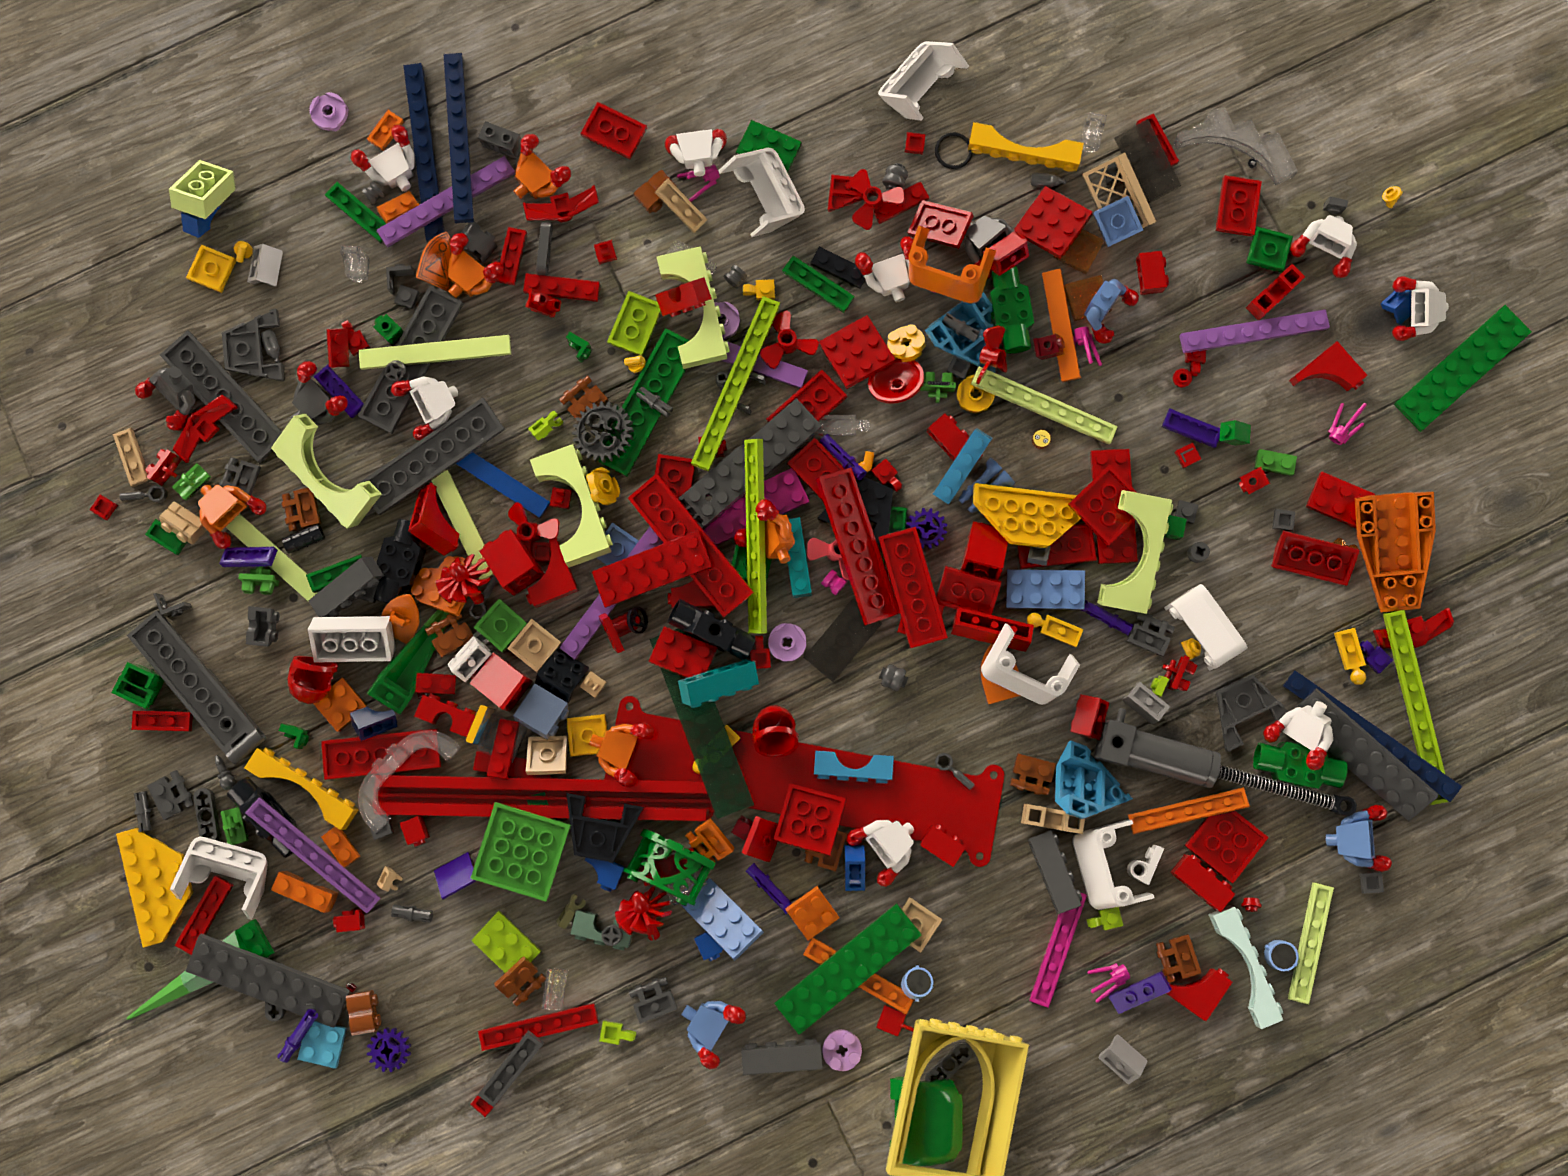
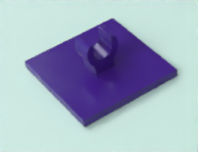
M469 852L434 870L442 899L477 881L470 879L474 866Z

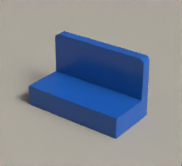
M1411 290L1401 293L1394 291L1381 302L1382 309L1394 313L1396 322L1400 325L1411 316Z

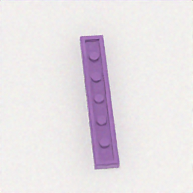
M728 342L730 352L726 353L727 359L721 361L733 365L741 346ZM759 354L752 372L800 389L804 384L808 370L780 361L776 369H771Z

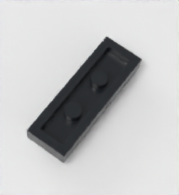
M820 246L818 247L811 261L812 266L861 289L865 277L854 263Z

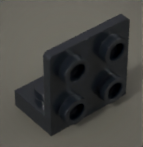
M557 649L537 674L534 684L569 703L574 689L588 672L589 667Z

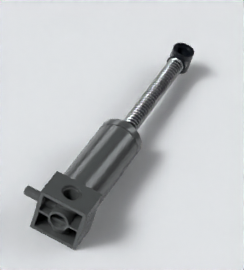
M1119 708L1116 720H1105L1100 740H1097L1093 756L1094 759L1118 766L1127 765L1207 788H1212L1216 779L1222 778V780H1229V782L1233 781V783H1240V785L1244 784V786H1251V788L1254 787L1255 789H1262V791L1265 790L1266 792H1273V794L1276 793L1284 797L1287 796L1295 800L1298 799L1306 803L1320 805L1339 816L1353 815L1357 809L1356 801L1349 796L1321 794V792L1317 793V791L1306 790V788L1299 786L1295 787V785L1288 783L1284 784V782L1277 780L1273 781V779L1266 777L1262 778V776L1255 774L1251 775V773L1238 771L1232 767L1227 768L1221 765V754L1219 752L1136 730L1137 727L1124 723L1127 710ZM1113 738L1117 742L1116 747H1114L1112 744ZM1343 801H1345L1347 804V808L1345 811L1341 809V803Z

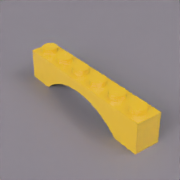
M973 122L968 151L971 150L974 154H989L994 158L1005 157L1011 161H1026L1031 165L1042 164L1047 168H1063L1065 171L1072 172L1077 171L1080 165L1084 143L1065 139L1047 147H1026L1007 140L991 125Z
M265 747L264 749L257 748L244 767L246 770L259 778H283L301 785L317 801L322 810L324 820L340 830L348 828L359 809L354 807V802L347 798L345 800L338 797L339 793L331 788L327 790L318 779L307 777V772L298 767L294 769L290 766V761L282 757L280 759L274 756L275 752Z

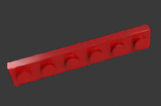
M595 1003L482 1029L478 1031L481 1049L484 1051L518 1043L528 1030L539 1038L597 1024L599 1020Z

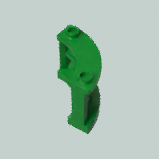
M643 828L640 834L643 838L628 867L624 868L623 872L628 874V879L636 883L641 880L676 897V902L681 905L687 906V904H691L694 906L695 900L716 862L695 851L693 852L686 848L682 850L683 845L673 840L665 839L661 835ZM660 848L664 849L662 855H655V853L659 854L658 850ZM672 852H675L674 862L681 873L661 878L657 872L655 860H663L670 856ZM682 859H687V864L684 865L687 868L686 870L680 865ZM640 866H644L642 872H637ZM703 866L696 880L694 877H692V875L695 874ZM649 873H651V876H652L653 880H651V879H649V878H647V877H645V876H647ZM687 878L695 883L689 896L680 891L681 886H686L689 889V885L685 881ZM673 884V889H674V890H672V889H670V888H668V887H666V886H664V885Z

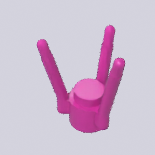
M715 164L705 167V175L702 177L705 182L709 181V183L688 199L690 202L694 201L708 188L717 184L716 179L720 178ZM693 170L678 174L677 178L687 177V179L697 176L694 175Z
M1089 327L1076 328L1074 330L1075 347L1076 343L1079 346L1084 345L1089 364H1092L1090 343L1097 363L1101 366L1102 362L1093 342L1092 334L1089 333Z
M1341 403L1333 424L1328 430V433H1330L1329 439L1337 445L1345 444L1350 437L1364 426L1362 422L1348 434V429L1367 404L1363 403L1345 427L1342 425L1336 427L1344 407V403Z
M1115 963L1111 966L1087 971L1088 974L1112 970L1110 972V980L1091 990V993H1095L1115 983V985L1095 1000L1096 1003L1107 997L1118 987L1126 984L1125 981L1131 979L1124 964L1118 966Z

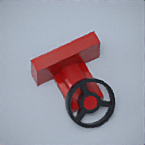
M633 607L628 612L612 620L606 613L598 616L613 649L617 653L624 651V647L619 639L620 637L630 632L635 634L643 633L648 627L647 613L641 607ZM638 610L643 614L644 623H642L641 617L638 615ZM637 626L643 627L642 630H641V631H637V630H636V629H638Z

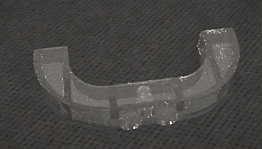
M419 731L405 737L397 745L393 743L386 750L388 754L383 759L379 757L371 765L373 769L366 775L359 790L358 805L363 820L375 833H378L392 819L378 802V792L381 785L417 750L423 748L433 749L449 762L462 749L455 740L437 731Z

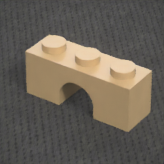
M1024 804L1021 823L1083 834L1085 818L1081 819L1069 815L1063 810Z

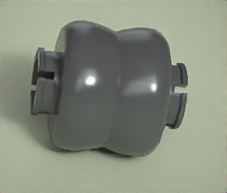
M899 163L889 165L886 168V175L882 180L883 185L887 190L895 187L904 188L905 181L908 178V171L905 169V166Z
M889 664L887 669L883 667L879 679H882L881 685L883 687L899 691L900 687L905 688L909 677L905 676V669Z

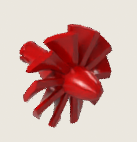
M470 554L464 560L465 566L461 564L460 558L457 557L450 565V568L444 567L441 571V578L436 580L439 595L448 603L453 601L465 603L467 602V596L471 598L474 604L482 603L484 596L478 590V586L488 583L490 578L476 579L490 570L489 566H487L485 569L477 571L479 566L485 562L484 558H480L476 564L470 567L475 556Z
M651 887L644 894L638 890L635 891L629 901L623 899L620 902L619 911H615V918L619 928H622L629 935H632L633 931L647 934L648 939L653 941L652 935L654 940H657L660 937L657 927H661L664 924L657 921L656 917L663 918L672 914V910L659 911L672 903L670 899L666 902L658 903L667 893L664 891L660 892L655 898L650 900L655 891V888Z

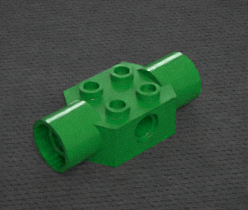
M1014 266L1001 276L992 271L994 290L990 292L988 299L992 304L991 318L993 327L1002 326L1005 328L1003 343L1007 354L1025 352L1031 349L1029 330L1034 324L1028 286L1020 284L1017 266Z
M1280 742L1277 746L1258 743L1253 756V769L1271 773L1273 780L1305 788L1319 789L1322 784L1341 788L1347 776V763L1328 758L1327 755L1324 765L1319 770H1310L1306 765V757L1309 751L1312 750L1304 745L1291 742Z

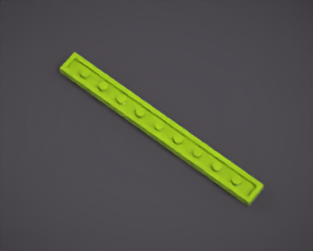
M762 297L691 465L708 472L710 471L779 310L780 302Z
M763 439L744 440L747 584L754 591V594L748 598V633L763 634L767 633L765 521L758 519L756 506L764 499Z
M1405 610L1383 614L1417 754L1445 774ZM1438 795V798H1436L1432 803H1430V805L1445 803L1448 801L1440 795Z

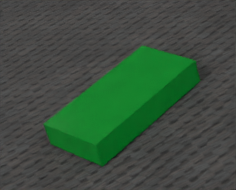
M157 519L154 520L145 534L176 555H179L186 545L172 531L170 533L166 532L161 527V522Z

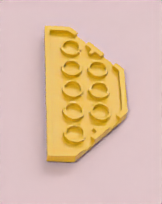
M980 483L973 485V504L1009 544L1048 548L1081 520L1068 506L1077 495Z
M138 828L117 833L116 836L142 947L144 948L165 942L170 929L181 915L184 905L192 896L193 889L191 882H189L182 899L179 900L175 897L170 887L185 857L184 854L173 850L165 843L152 838L144 832H138Z

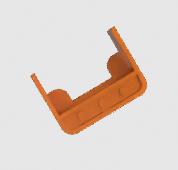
M918 226L909 253L910 282L915 286L966 303L974 304L978 302L988 278L996 250L986 247L980 266L969 264L963 268L961 276H957L926 266L928 253L924 249V245L930 229Z

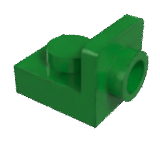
M569 331L566 339L571 348L576 351L580 349L576 358L582 363L584 359H588L592 351L591 345Z
M281 723L278 731L284 732L285 737L296 738L293 748L303 749V746H306L309 740V735H307L309 730Z

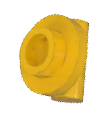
M1397 186L1386 189L1382 195L1386 206L1393 208L1403 192Z
M245 241L235 243L236 261L242 263L244 259L251 257L253 248L249 243Z
M640 355L625 358L624 364L628 366L631 372L637 373L642 371L646 360Z
M1190 638L1181 642L1186 656L1190 657L1189 660L1200 655L1201 645L1198 641Z

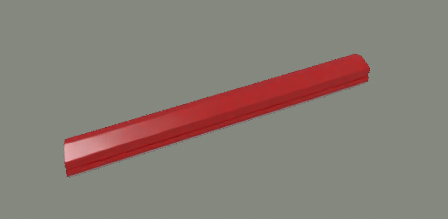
M376 775L373 808L374 814L490 817L495 802L547 818H569L566 794L569 793L586 796L583 813L585 817L621 819L624 804L644 807L637 820L707 821L712 818L715 812L716 792L711 782L637 780L636 784L632 787H625L618 780L507 778V780L492 777ZM542 792L546 793V796H531ZM527 800H547L548 805H528Z

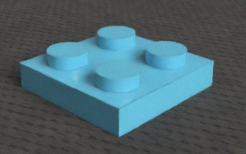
M314 1021L302 1040L297 1060L337 1068L347 1028L338 1025L330 1027Z

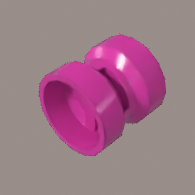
M832 569L821 584L825 588L830 587L831 592L836 596L848 581L843 577L840 578L837 572Z

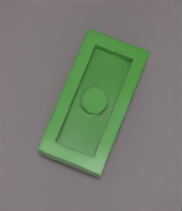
M1259 449L1257 450L1254 469L1261 466L1264 471L1293 476L1297 456Z

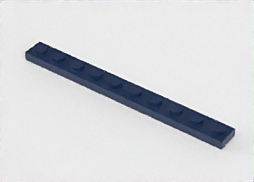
M462 53L443 54L454 221L455 224L474 222L463 55Z
M422 63L403 65L422 204L440 192L424 69ZM443 216L424 226L427 243L436 235L445 232Z
M1294 670L1283 684V687L1302 700L1317 688L1448 802H1451L1462 788L1453 779Z

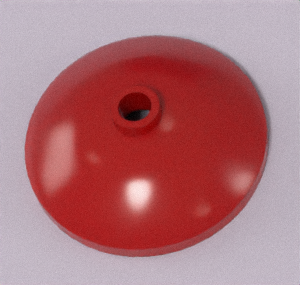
M896 358L895 363L868 378V387L871 395L878 401L889 404L904 402L915 396L924 383V372L917 361L903 362L902 359Z

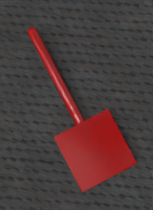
M884 1005L876 1028L897 1037L901 1028L911 1032L914 1031V1028L903 1024L907 1014Z

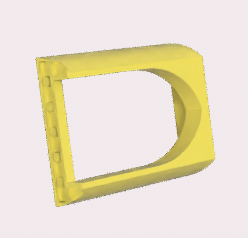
M930 1018V1021L924 1019L916 1020L886 1172L891 1176H1004L1029 1044L1022 1042L1021 1037L1013 1035L1007 1037L1004 1034L996 1033L993 1029L984 1028L983 1031L972 1025L962 1027L955 1022L945 1024L941 1020ZM964 1039L972 1047L979 1060L983 1079L982 1096L967 1173L902 1164L921 1075L936 1053L950 1043Z

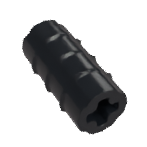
M317 524L282 538V542L287 553L290 554L325 540V535L321 526Z

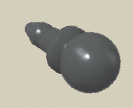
M216 755L215 764L220 773L217 776L220 779V786L225 790H230L236 784V780L231 775V771H227L223 760Z

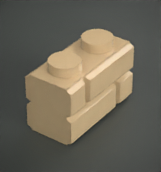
M174 501L159 517L161 527L168 533L171 531L175 533L177 538L183 543L189 542L194 545L199 537L207 531L201 524L200 517Z

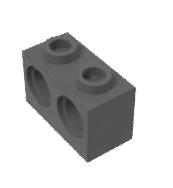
M484 122L478 136L481 145L516 159L521 149L520 135L492 123Z

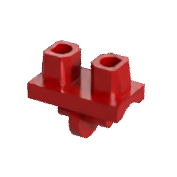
M533 288L528 290L529 298L525 307L551 318H554L556 312L560 311V300Z
M161 449L157 454L159 461L156 465L150 464L145 469L148 474L147 478L161 486L170 476L174 478L178 476L174 470L182 460L168 449Z
M1186 655L1180 657L1176 668L1177 661L1171 660L1169 665L1163 664L1162 669L1166 671L1164 677L1170 679L1173 674L1167 687L1168 689L1184 692L1188 690L1190 681L1183 679L1182 676L1184 672L1194 675L1198 666L1189 660L1190 657Z

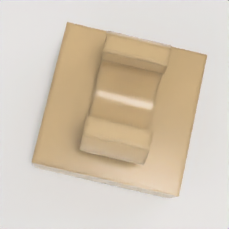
M590 671L579 687L596 698L607 682Z
M385 866L377 885L380 889L387 892L390 888L397 890L398 887L392 883L396 879L402 881V877L393 869Z

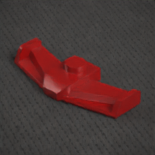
M593 185L572 198L569 197L567 192L551 196V203L525 202L523 207L527 221L557 220L562 223L570 221L574 215L599 203L596 187Z
M220 395L197 412H193L187 419V423L172 450L185 463H189L190 457L200 439L208 443L220 430L215 422L238 407L228 397Z
M1449 608L1443 609L1426 621H1423L1422 616L1407 620L1414 648L1426 645L1429 640L1453 626L1454 620ZM1373 630L1378 646L1382 649L1391 648L1387 630Z

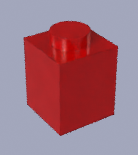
M416 816L400 823L407 845L414 844V847L425 844V839L430 838L423 816Z

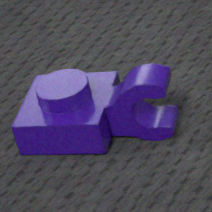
M1368 640L1360 643L1362 652L1367 655L1364 659L1365 662L1377 674H1380L1393 661L1380 646L1374 649Z

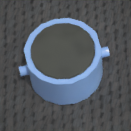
M1274 940L1265 945L1264 958L1272 968L1280 971H1289L1298 965V951L1291 943L1283 940Z
M915 965L914 968L910 969L903 976L901 981L902 991L910 999H915V1002H919L920 999L927 996L932 990L933 977L925 968Z

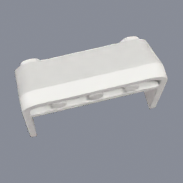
M926 41L921 43L881 87L878 94L883 101L903 117L922 121L923 116L919 112L920 106L917 103L938 78H949L953 75L956 68L967 69L969 65L953 43Z
M772 148L734 155L718 170L720 174L733 171L736 178L741 182H751L766 214L760 217V226L750 234L751 237L772 232L798 218L805 211L804 204L778 153Z
M1202 584L1188 590L1164 607L1165 610L1169 609L1173 618L1184 620L1205 649L1204 661L1208 665V670L1218 668L1248 648L1233 624Z
M1005 623L981 667L984 678L1041 705L1047 704L1063 694L1080 666L1075 657L1069 654L1059 674L1051 677L1046 684L1013 669L1016 663L1015 657L1012 653L1006 651L1015 633Z
M1123 820L1085 830L1083 834L1076 833L1072 839L1088 901L1095 909L1127 906L1154 898V894L1148 892L1133 896L1132 891L1126 886L1114 887L1104 848L1111 847L1116 842L1114 829L1132 825V820Z
M197 837L191 842L170 890L177 899L181 900L189 882L203 883L207 880L210 872L246 881L244 894L247 898L242 911L248 919L252 920L264 893L268 861L262 853L206 837Z

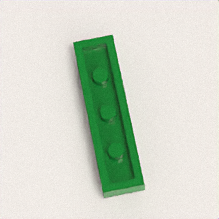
M336 182L325 196L379 243H382L383 240L377 233V229L386 223L340 183Z
M795 256L790 258L782 270V273L843 313H845L855 298L854 295Z

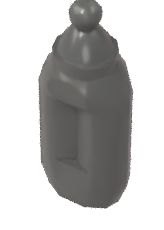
M1036 172L1032 173L1031 185L1037 187L1047 186L1052 188L1062 183H1067L1065 179L1062 180L1055 174Z
M271 329L263 331L261 339L266 353L276 363H279L280 346L276 335Z

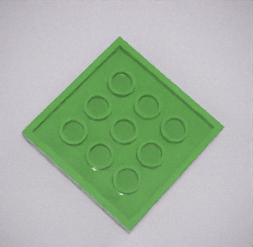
M495 802L470 879L547 902L571 827L570 824Z

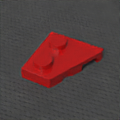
M831 175L828 212L864 200L862 194L850 187L849 182L852 177Z

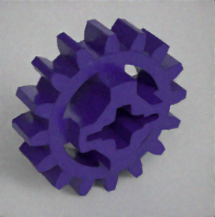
M922 508L921 513L916 510L914 512L915 517L911 515L909 517L912 522H907L906 526L909 528L916 527L917 532L921 536L920 543L922 549L927 545L930 550L932 544L938 547V540L944 541L941 535L947 534V531L943 530V528L947 527V524L942 523L945 517L939 518V511L934 514L932 513V508L928 512H926L925 508ZM925 517V520L922 522H916L919 518ZM932 519H934L939 526H935ZM925 525H929V529H931L928 533L924 532L923 527ZM937 535L933 540L927 541L928 537Z
M387 1027L383 1032L381 1030L376 1032L377 1036L370 1038L373 1043L367 1045L371 1049L367 1055L372 1056V1059L369 1061L370 1063L376 1062L375 1069L381 1066L382 1072H385L388 1068L390 1072H393L395 1067L400 1069L402 1067L401 1063L405 1064L408 1062L405 1057L411 1055V1052L407 1051L411 1044H406L409 1037H402L404 1031L396 1033L397 1028L394 1027L390 1032ZM383 1038L382 1045L377 1048L379 1041ZM386 1048H392L393 1052L386 1051ZM401 1052L399 1059L396 1061V1055Z

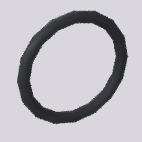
M957 132L947 133L937 141L935 146V156L938 162L949 169H959L966 166L973 155L971 150H969L967 159L959 165H950L941 159L939 146L944 139L950 136H957L969 145V139L965 135Z

